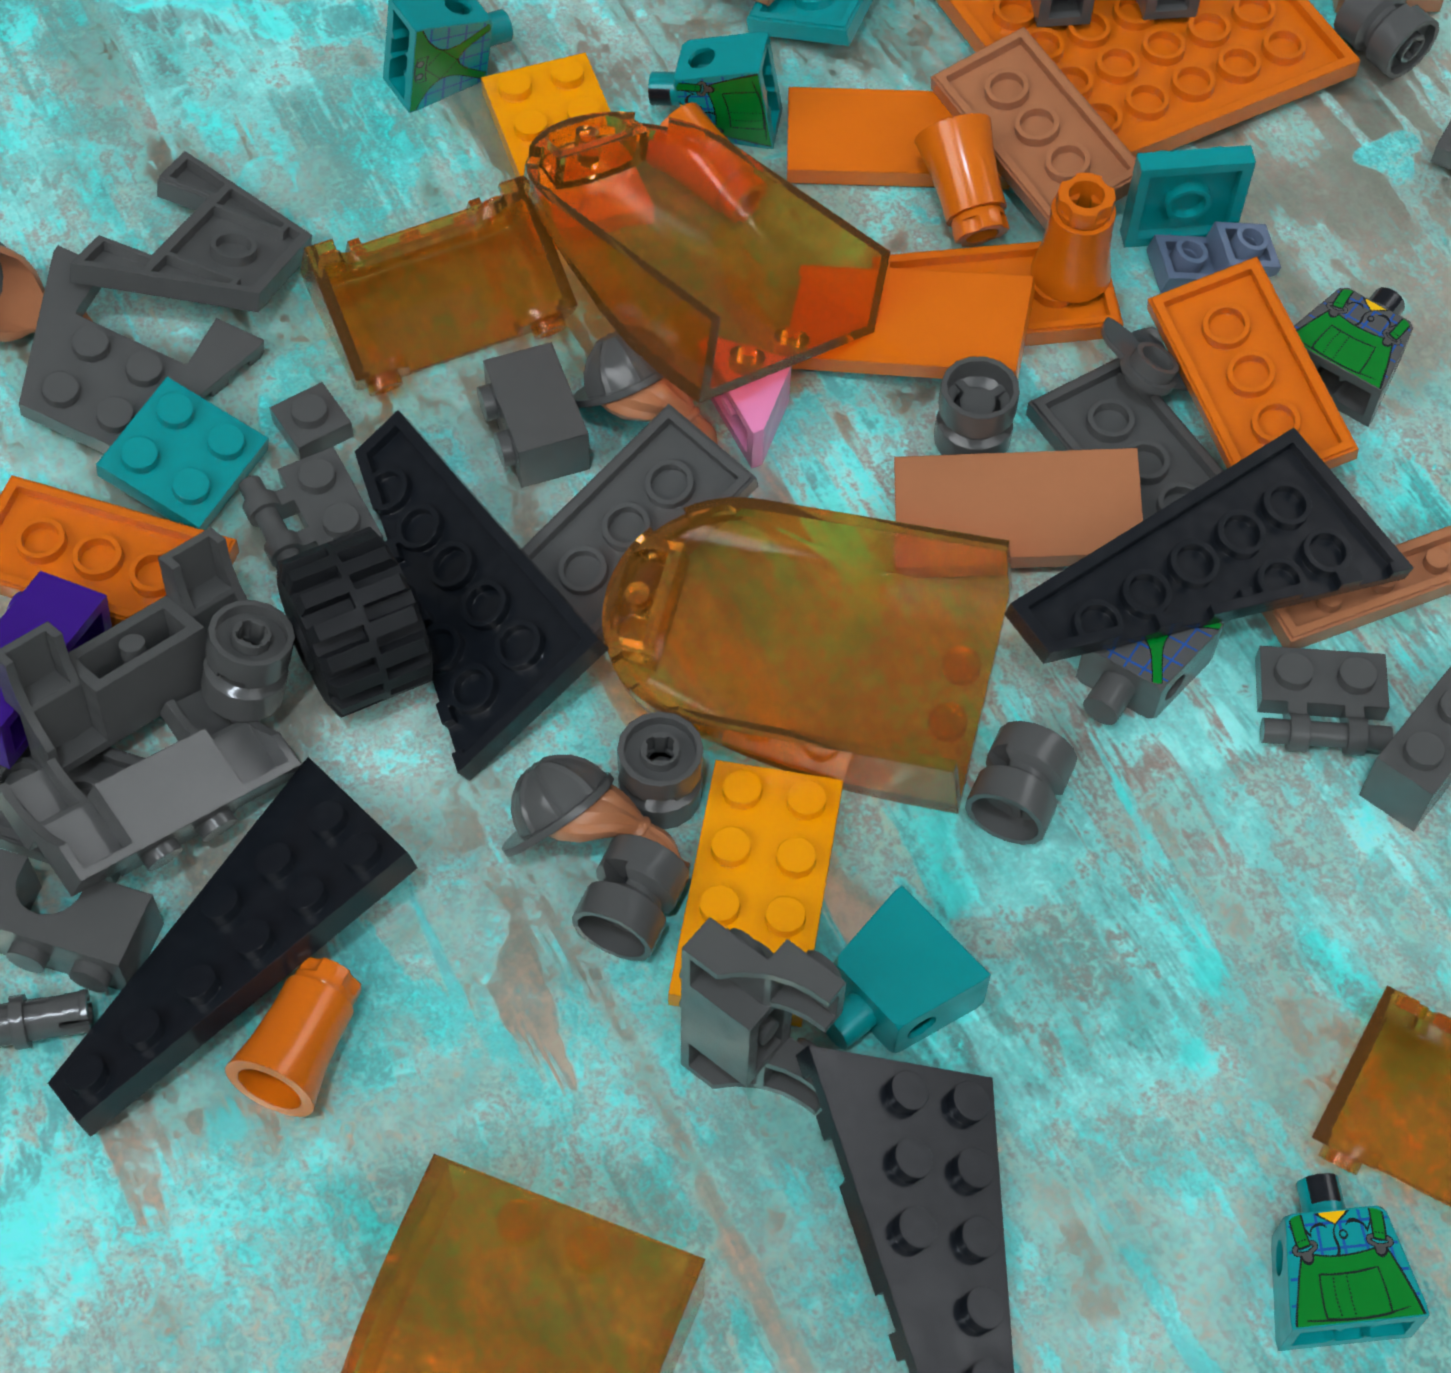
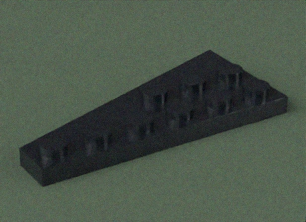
M397 410L354 452L372 508L380 516L387 538L385 543L395 556L409 584L428 635L432 652V681L439 699L436 707L441 723L448 728L455 749L452 757L457 773L470 781L593 665L609 647L412 422Z
M1292 428L1011 602L1004 615L1041 662L1045 664L1403 580L1414 567L1298 431Z
M307 757L50 1079L48 1085L77 1123L90 1137L93 1136L418 869L408 852L316 763Z
M808 1045L796 1054V1058L803 1079H812L822 1109L816 1115L824 1141L832 1140L845 1178L839 1188L875 1296L884 1295L895 1328V1332L889 1334V1338L897 1362L906 1361L909 1373H1014L993 1078Z

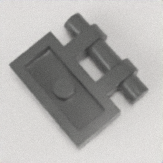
M334 447L278 468L280 483L283 488L275 492L266 489L259 476H249L239 484V490L245 499L242 509L251 525L260 528L266 539L264 551L271 564L276 568L278 561L366 527H371L383 539V535ZM297 514L305 529L298 532L288 530L283 519Z
M1259 646L1255 657L1257 712L1283 714V719L1262 718L1260 725L1261 743L1284 744L1286 751L1307 752L1309 746L1342 748L1344 755L1364 756L1367 750L1383 751L1393 738L1392 726L1368 724V720L1384 721L1390 708L1386 654ZM1310 716L1336 717L1340 719V723L1311 721Z

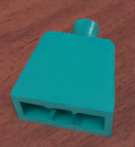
M901 885L835 959L833 964L846 982L842 1014L826 1031V1035L836 1046L846 1050L870 1031L890 1052L899 1053L983 1004L991 974Z

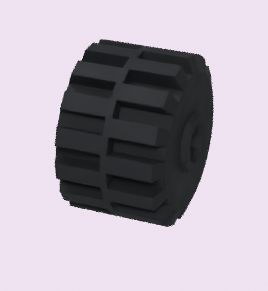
M371 527L360 529L277 562V587L286 617L293 625L295 648L322 698L339 717H345L432 681V652L420 611L395 556L384 540Z

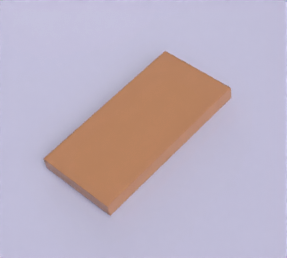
M1025 27L930 77L931 90L953 117L969 113H983L991 117L993 146L998 172L1045 230L1049 220L1051 204L1057 195L1061 182L1072 179L1076 173L1100 175L1105 184L1115 189L1116 201L1128 195L1136 158Z
M1138 448L894 457L897 572L1071 566L1143 521Z

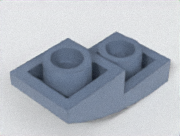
M1215 222L1206 237L1155 234L1146 249L1160 293L1254 257H1258L1268 278L1277 275L1281 269L1266 224Z

